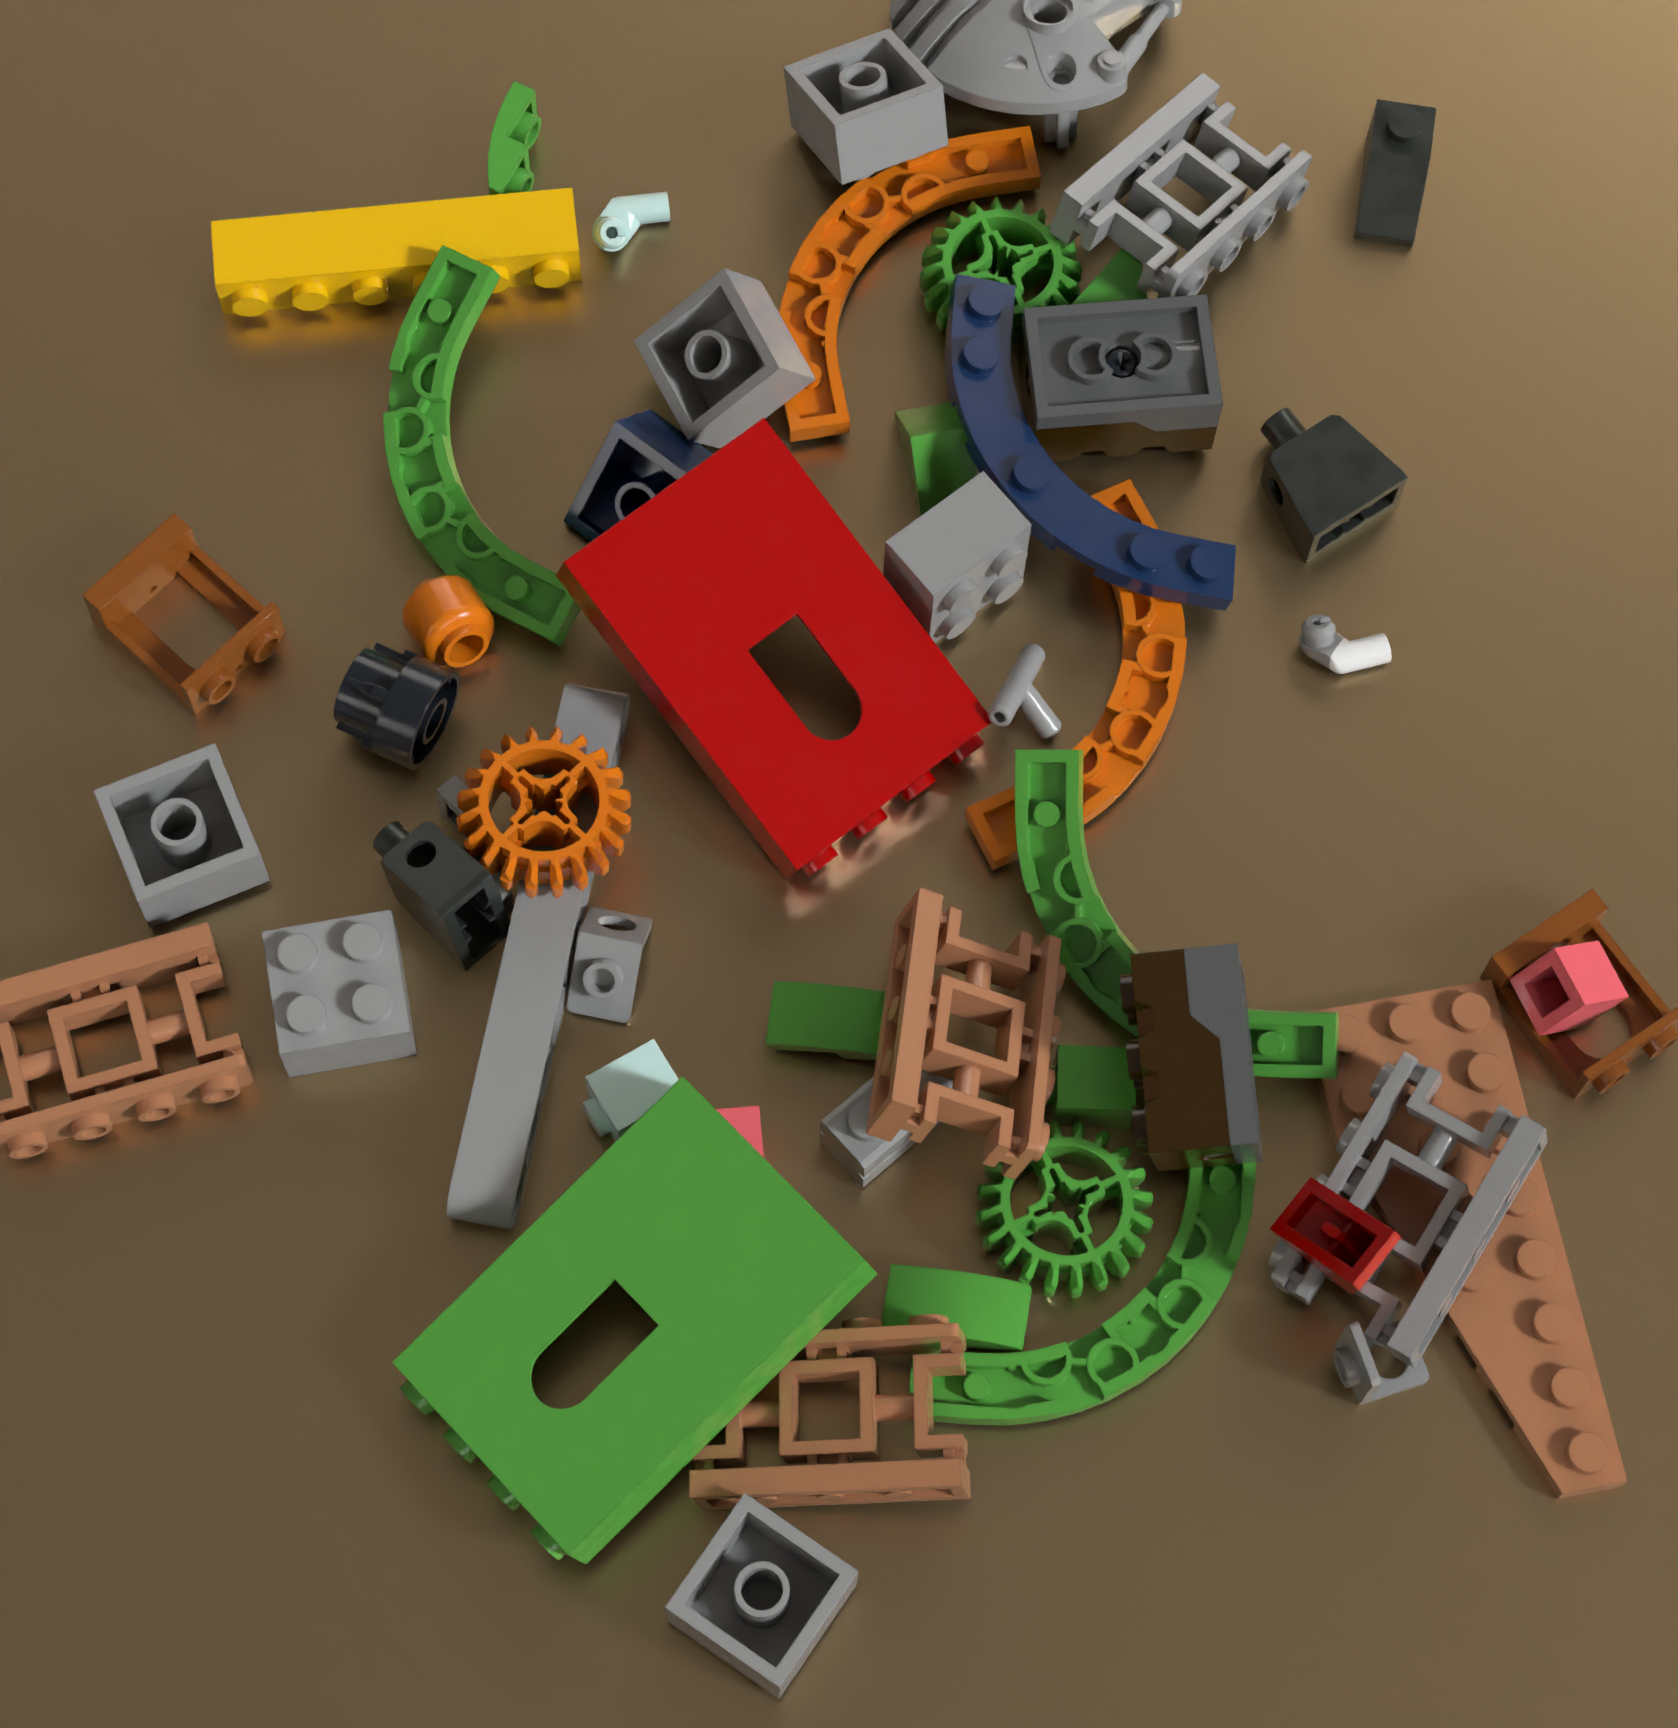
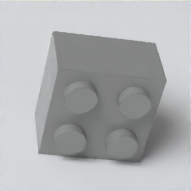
M890 28L783 67L791 126L842 185L851 181L865 179L875 172L948 146L943 85Z
M726 268L719 271L634 340L687 440L719 449L762 418L766 419L816 380L762 282Z
M982 471L885 541L883 575L934 643L943 636L947 639H953L972 624L976 617V612L991 601H994L995 604L1005 602L1022 586L1032 524L988 475Z
M215 743L93 790L136 900L149 928L270 881L262 856Z
M391 909L262 931L279 1055L288 1077L417 1055L399 935Z
M744 1493L665 1606L666 1620L780 1699L857 1586L859 1571Z

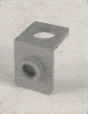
M591 907L578 933L567 1000L568 1011L621 1023L629 1021L642 949L651 931L652 919L598 907ZM602 925H618L626 927L630 930L618 931L606 928Z
M1358 1321L1347 1324L1335 1343L1337 1349L1333 1350V1358L1338 1375L1346 1388L1352 1387L1358 1405L1423 1385L1429 1380V1372L1423 1357H1421L1415 1369L1407 1365L1404 1373L1397 1378L1387 1379L1380 1377L1370 1353L1371 1348L1376 1344L1367 1340ZM1400 1321L1392 1323L1391 1326L1396 1329Z

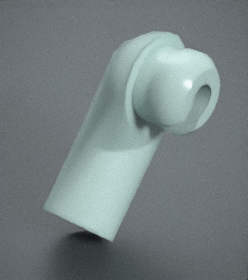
M667 191L612 198L593 224L592 236L594 242L599 248L614 252L621 250L629 242L641 224L670 221Z

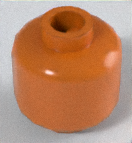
M441 575L423 581L409 596L402 612L403 625L422 655L444 667H465L479 660L486 652L495 631L493 615L470 581L458 575Z

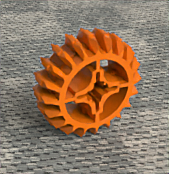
M530 726L525 732V743L520 745L505 733L501 739L502 755L484 748L483 752L480 753V764L483 769L468 767L464 776L465 784L469 789L460 790L457 794V807L464 812L457 817L458 832L461 835L468 836L464 841V850L472 857L482 856L479 863L492 875L502 870L500 885L506 892L514 887L518 880L525 881V893L531 899L538 893L539 884H550V892L558 899L563 895V881L569 879L575 887L583 891L588 886L587 869L604 877L609 871V861L606 856L620 857L624 850V841L619 835H625L631 829V817L624 812L631 807V795L628 790L620 789V786L623 784L621 769L619 767L606 768L608 765V753L604 750V747L586 755L587 738L583 734L577 736L568 745L563 743V732L558 726L550 733V740H538V733ZM548 774L555 776H553L552 778L541 779L536 778L533 775ZM585 791L593 800L598 812L593 825L586 834L578 827V818L572 813L578 807V797ZM505 792L511 797V807L516 813L510 818V827L501 834L491 818V812L499 796ZM535 809L540 812L536 816L533 815V810ZM554 809L556 811V815L552 816L548 812ZM546 845L554 847L557 850L534 851L532 849L538 846Z

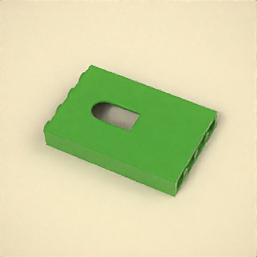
M682 1076L392 1363L407 1378L400 1386L401 1391L427 1416L436 1410L450 1425V1428L443 1434L447 1442L469 1463H472L479 1457L494 1475L486 1483L498 1498L514 1512L523 1505L534 1517L538 1524L531 1530V1533L538 1542L557 1560H560L567 1554L587 1564L877 1273ZM616 1280L659 1326L582 1402L565 1409H557L545 1405L536 1396L532 1386L531 1375L535 1361Z

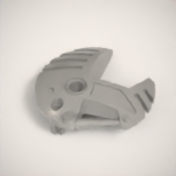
M891 0L890 24L891 29H895L897 37L943 85L944 93L955 99L988 110L1010 114L1043 115V141L1045 143L1055 141L1057 148L1069 147V139L1077 138L1078 111L1107 103L1126 92L1128 73L1146 50L1148 40L1164 18H1175L1180 15L1182 0ZM1149 14L1137 32L1130 35L1121 49L1116 51L1108 39L1141 16Z

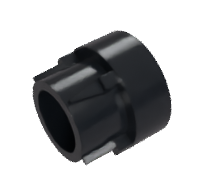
M376 642L374 648L368 646L357 655L341 683L333 712L334 719L338 722L336 728L362 740L361 747L410 770H417L431 756L447 728L459 694L460 675L412 651L405 650L404 654Z

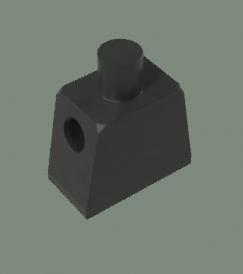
M1284 408L1272 415L1261 427L1262 434L1275 448L1266 458L1260 478L1261 485L1305 563L1398 504L1408 477L1396 464L1341 416L1330 415L1311 428L1306 429L1290 408Z
M394 821L386 825L377 834L373 842V849L382 857L380 863L396 899L465 971L507 936L510 920L492 874L432 821L421 823L412 832L400 821Z

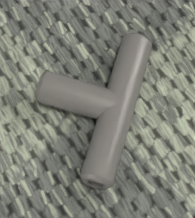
M1027 644L1023 647L988 710V718L993 724L1004 727L1011 723L1019 708L1041 738L1048 739L1058 733L1062 723L1032 684L1045 660V652L1040 646Z

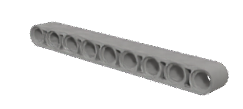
M566 683L555 727L558 726L563 732V743L570 745L577 736L583 734L587 738L586 755L604 747V750L608 753V765L606 768L617 767L627 725L630 695L629 693ZM544 774L543 779L552 778L555 775ZM586 791L578 797V807L572 811L578 818V827L585 834L593 825L598 813L593 800ZM537 809L534 816L540 813ZM554 809L548 812L552 816L556 815V811ZM543 845L535 847L532 850L553 851L557 849L551 846ZM588 869L586 870L588 886L581 891L574 886L570 879L563 881V895L558 899L550 892V884H539L538 893L531 899L525 893V881H519L450 1184L447 1218L513 1230L516 1225L571 980L578 933L584 921L594 873Z

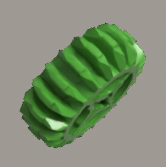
M997 196L991 202L990 210L983 211L972 201L967 208L966 217L952 211L947 218L946 228H935V231L931 234L930 246H926L922 253L921 266L924 269L920 272L919 285L922 288V292H925L924 305L927 313H937L936 324L939 327V331L947 329L950 290L956 274H953V271L964 258L977 251L979 254L978 260L966 265V271L958 274L1009 284L1008 278L1011 285H1016L1011 344L1019 343L1024 308L1071 305L1080 295L1081 288L1078 286V283L1081 281L1082 266L1080 261L1076 260L1077 248L1075 241L1066 245L1049 232L1051 225L1046 226L1047 215L1044 208L1031 216L1025 214V206L1021 199L1013 206V210L1002 209V204ZM1047 278L1048 284L1045 289L1034 299L1024 303L1023 293L1033 289L1035 282Z
M1053 1120L1048 1122L1050 1125V1136L1044 1154L1037 1162L1031 1160L1015 1180L1001 1175L1002 1162H998L994 1168L985 1165L984 1175L992 1183L978 1185L976 1199L988 1207H984L976 1212L975 1223L982 1228L993 1229L983 1237L982 1246L985 1251L1006 1249L997 1262V1268L1000 1272L1010 1271L1016 1264H1019L1023 1268L1018 1282L1031 1285L1034 1275L1045 1279L1042 1288L1043 1295L1053 1297L1058 1281H1066L1070 1297L1079 1298L1083 1291V1278L1087 1277L1091 1286L1098 1292H1101L1108 1285L1105 1268L1113 1275L1123 1278L1130 1268L1124 1255L1141 1257L1145 1249V1243L1137 1235L1150 1233L1153 1219L1139 1211L1151 1207L1153 1194L1146 1190L1134 1189L1145 1179L1146 1172L1143 1167L1123 1169L1131 1155V1150L1128 1146L1119 1147L1112 1154L1106 1151L1110 1138L1107 1130H1101L1096 1135L1093 1143L1083 1139L1086 1129L1082 1121L1074 1123L1070 1137H1064L1061 1134L1060 1125L1057 1121ZM1060 1164L1080 1167L1096 1177L1083 1181L1075 1180L1066 1175ZM1034 1171L1038 1179L1036 1189L1040 1195V1200L1027 1207L1026 1215L1014 1220L1010 1204L1011 1193L1020 1180ZM1055 1198L1060 1199L1065 1207L1077 1206L1073 1219H1068L1063 1211L1051 1212ZM1113 1199L1117 1212V1227L1103 1244L1095 1248L1090 1239L1093 1230L1088 1218L1100 1211L1102 1203ZM1026 1237H1029L1031 1241L1044 1237L1055 1238L1064 1245L1069 1255L1047 1252L1034 1245Z

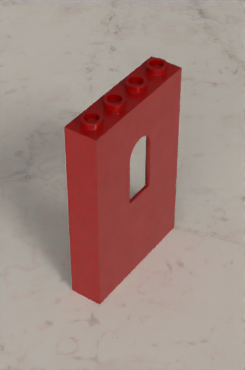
M762 418L565 560L556 574L558 580L785 879L800 868H802L808 878L839 855L832 846L835 841L849 831L859 840L888 818L881 806L897 794H900L906 803L936 781V778L930 772L931 768L947 756L956 766L985 744L978 733L992 723L988 718L987 711L765 418ZM796 615L859 699L861 707L859 722L854 731L844 738L826 740L812 734L748 651Z

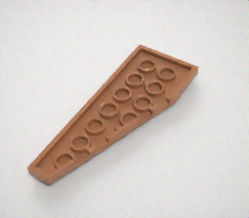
M1492 979L1317 1010L1339 1012L1338 1077L1336 1079L1316 1078L1331 1142L1335 1148L1348 1124L1354 1118L1363 1121L1373 1105L1375 1099L1369 1096V1092L1382 1067L1387 1062L1396 1066L1404 1052L1416 1057L1418 1063L1428 1068L1430 1066L1441 1072L1443 1082L1430 1104L1483 1133L1499 1105L1510 1110L1511 1114L1518 1118H1521L1522 1115L1529 1118ZM1412 1086L1368 1161H1373L1385 1139L1415 1156L1419 1155L1434 1128L1408 1114L1406 1104L1416 1087ZM1504 1136L1501 1138L1490 1159L1460 1142L1456 1143L1441 1170L1468 1186L1469 1194L1459 1212L1465 1213L1508 1138ZM1539 1156L1449 1309L1444 1321L1454 1337L1459 1336L1477 1365L1475 1368L1476 1372L1487 1389H1492L1515 1425L1513 1428L1514 1432L1555 1497L1560 1499L1622 1487L1627 1482ZM1393 1165L1370 1204L1375 1212L1380 1211L1388 1226L1395 1230L1402 1240L1415 1247L1446 1194ZM1435 1250L1423 1272L1410 1265L1421 1284H1423L1441 1251Z

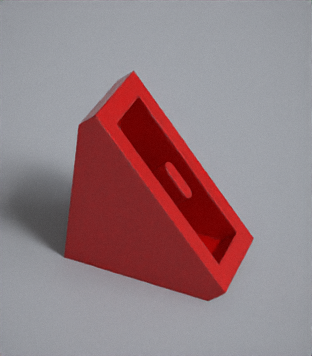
M1312 1177L1308 1179L1270 1227V1230L1350 1295L1360 1291L1401 1239V1236L1395 1230Z

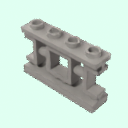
M1201 73L1063 191L1049 232L1066 245L1081 235L1083 237L1080 245L1088 251L1092 250L1107 236L1145 265L1136 286L1145 294L1153 289L1158 293L1157 298L1197 295L1206 282L1208 274L1214 268L1220 272L1224 271L1235 259L1242 247V243L1248 237L1253 241H1257L1267 231L1279 209L1283 207L1285 210L1290 211L1300 201L1309 186V181L1304 176L1313 156L1302 150L1291 159L1289 154L1292 148L1283 142L1269 155L1264 156L1228 129L1236 107L1228 101L1221 107L1217 105L1215 100L1221 86L1204 73ZM1199 132L1194 143L1195 147H1193L1187 141ZM1177 176L1213 204L1198 217L1161 188ZM1249 187L1256 191L1245 202H1243V199ZM1128 192L1130 194L1126 206L1143 218L1142 220L1118 203ZM1163 233L1170 239H1172L1174 242H1176L1178 245H1180L1182 248H1184L1186 251H1188V253H1186L1175 264L1174 262L1180 248H1178L1176 245H1174L1172 242H1170L1168 239L1162 236Z
M1404 1052L1396 1066L1387 1062L1378 1073L1369 1092V1096L1375 1099L1364 1120L1360 1121L1354 1118L1344 1130L1336 1147V1153L1342 1155L1330 1177L1328 1178L1320 1174L1316 1180L1343 1198H1348L1349 1202L1365 1212L1393 1165L1446 1194L1416 1246L1414 1247L1400 1239L1360 1291L1355 1293V1295L1379 1308L1364 1332L1367 1340L1389 1350L1392 1356L1415 1369L1548 1143L1546 1127L1524 1115L1518 1118L1501 1105L1497 1107L1483 1133L1431 1105V1100L1443 1082L1441 1072L1430 1066L1428 1068L1418 1063L1416 1057ZM1412 1086L1416 1087L1406 1104L1408 1114L1434 1128L1419 1155L1415 1156L1385 1139L1373 1161H1368ZM1503 1136L1508 1138L1465 1213L1459 1212L1469 1194L1468 1186L1441 1170L1456 1143L1460 1142L1490 1159ZM1280 1239L1268 1262V1265L1275 1268L1270 1278L1276 1288L1286 1294L1290 1293L1296 1296L1298 1300L1310 1306L1325 1279L1333 1280L1313 1264L1310 1265L1303 1276L1301 1272L1308 1260ZM1435 1250L1441 1251L1397 1328H1393L1391 1325L1402 1308L1400 1299L1373 1285L1388 1258L1392 1254L1423 1272Z

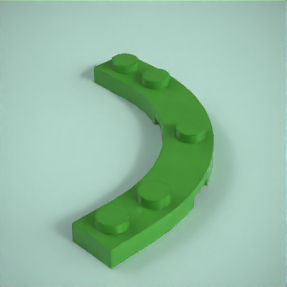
M442 245L404 318L390 359L389 370L393 375L389 391L388 412H383L385 451L391 481L400 507L414 535L423 543L446 575H458L467 579L488 609L561 647L581 610L558 580L556 577L557 573L512 550L492 532L473 507L455 465L450 435V403L455 373L472 329L501 276L493 268Z
M1015 749L1016 841L1026 891L1031 895L1036 913L1046 934L1061 938L1059 961L1065 965L1066 972L1083 992L1110 1018L1138 1037V1025L1129 1026L1127 1014L1123 1012L1120 975L1132 973L1130 954L1140 952L1121 932L1108 912L1096 887L1089 865L1083 824V750ZM1248 1008L1254 1076L1336 1079L1338 1077L1339 1012Z
M1256 1162L1189 1168L1185 1205L1179 1230L1166 1259L1146 1288L1144 1287L1123 1309L1102 1323L1100 1328L1072 1342L1066 1343L1064 1341L1032 1351L1014 1353L964 1352L966 1375L933 1377V1422L1008 1426L1044 1422L1076 1414L1110 1401L1139 1385L1166 1365L1198 1332L1213 1312L1229 1284L1244 1247L1252 1215ZM912 1354L909 1393H914L913 1355L919 1354Z

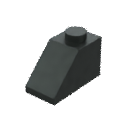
M1377 99L1366 137L1354 231L1355 239L1408 247L1413 246L1430 163L1436 108Z

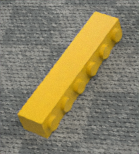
M572 187L211 221L215 287L223 315L236 313L240 316L252 317L261 315L267 310L297 308L304 311H314L330 304L357 302L363 305H376L385 302L387 299L414 297L442 245L493 268L501 277L492 294L502 292L509 287L538 285L543 288H556L567 282L582 281Z

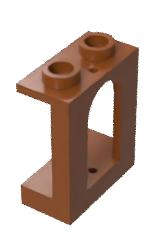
M175 513L82 594L92 620L194 715L199 713L208 703L214 705L222 701L232 691L236 684V678L253 662L261 663L268 659L277 650L282 636L286 633L279 607L272 601L264 607L197 546L192 528ZM176 576L182 578L238 631L198 669L189 666L134 615Z
M1593 888L1493 955L1480 976L1482 981L1492 979L1499 1003L1574 1098H1577L1593 1086L1599 1094L1604 1093L1630 1073L1631 1070L1626 1065L1630 1060L1643 1051L1649 1059H1652L1678 1040V1031L1676 1030L1678 1026V1006L1672 1011L1669 1010L1601 925L1600 921L1609 908ZM1599 940L1629 995L1628 998L1617 1004V1006L1623 1012L1630 1025L1631 1038L1605 1057L1595 1058L1579 1049L1565 1031L1539 1036L1509 979L1553 948Z

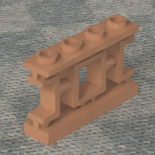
M919 887L894 923L866 1134L891 1142L900 1129L909 1131L908 1140L921 1144L938 1120L985 1136L982 1164L994 1168L1000 1161L1002 1162L1001 1175L1015 1180L1031 1160L1036 1162L1040 1160L1045 1152L1050 1136V1125L1043 1121L1045 1104L1051 1096L1055 1083V1070L1049 1068L1050 1051L1056 1043L1061 1025L1060 1017L1054 1015L1055 1000L1061 991L1066 974L1065 965L1059 963L1061 938L1047 935L1039 946L1032 943V934L1021 931L1004 952L960 937L962 910L950 906L947 912L943 913L944 895ZM935 965L965 974V981L941 974L932 986ZM1022 981L1020 1000L990 990L991 984L1014 991ZM950 1013L996 1028L994 1057L946 1042ZM924 1070L953 1080L952 1089L928 1081L919 1093L921 1071ZM1011 1086L1008 1107L978 1098L979 1089L1003 1096Z
M208 922L0 980V1050L2 1051L13 1096L0 1101V1156L9 1155L12 1159L33 1157L46 1151L48 1143L72 1136L76 1140L95 1139L108 1134L113 1129L112 1125L138 1118L142 1122L161 1120L174 1114L177 1111L176 1106L200 1099L204 1103L223 1102L237 1096L241 1092L240 1088L254 1083L247 1063L244 1046L238 1033L210 1041L207 1039L196 994L227 986L218 947ZM176 980L183 1010L148 1019L139 990ZM130 1013L142 1060L81 1077L69 1031ZM48 1016L55 1046L21 1056L16 1034L11 1026ZM191 1035L196 1058L200 1065L162 1075L155 1044ZM62 1071L67 1094L72 1102L35 1112L27 1081Z
M922 1314L910 1317L908 1325L882 1326V1321L879 1319L851 1318L842 1321L841 1329H822L792 1359L799 1361H790L779 1372V1399L751 1400L726 1425V1444L706 1445L692 1459L695 1462V1470H689V1498L703 1511L733 1509L744 1493L766 1508L971 1499L970 1471L966 1467L968 1442L962 1433L934 1435L933 1377L966 1375V1361L964 1360L966 1336L958 1323H949L947 1316ZM919 1354L913 1355L914 1393L879 1394V1365L873 1357L869 1356ZM859 1380L860 1438L800 1441V1383ZM914 1420V1444L918 1455L921 1458L943 1457V1459L853 1463V1461L880 1460V1422ZM779 1427V1456L787 1464L807 1463V1465L719 1469V1467L747 1466V1428Z

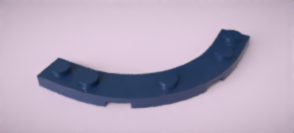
M956 274L950 290L946 330V379L951 406H956L959 419L968 439L965 447L979 473L984 471L1032 524L1030 532L1052 551L1059 547L1077 560L1094 568V576L1136 593L1225 611L1233 601L1236 545L1174 534L1130 520L1109 509L1071 481L1053 462L1037 440L1027 422L1017 396L1011 366V333L1016 285Z

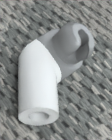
M1321 614L1308 617L1301 626L1302 634L1299 637V643L1304 654L1336 674H1346L1391 662V648L1384 633L1349 641L1335 632L1336 626L1331 622L1330 617Z

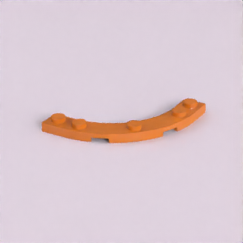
M1030 126L948 139V146L886 168L871 179L867 177L859 180L838 197L819 218L803 241L790 267L788 282L779 310L781 318L816 380L783 405L790 442L850 433V418L839 369L837 333L846 297L867 261L898 231L937 209L981 197L1040 189L1041 172Z
M1131 479L1091 495V497L1109 509L1130 520L1158 529ZM1112 584L1118 603L1122 626L1120 670L1101 718L1088 736L1085 735L1072 749L1083 750L1084 825L1102 813L1124 793L1147 765L1162 740L1173 714L1184 672L1187 637H1185V619L1182 603L1136 593ZM1015 786L966 807L964 817L992 870L1019 859L1015 824Z

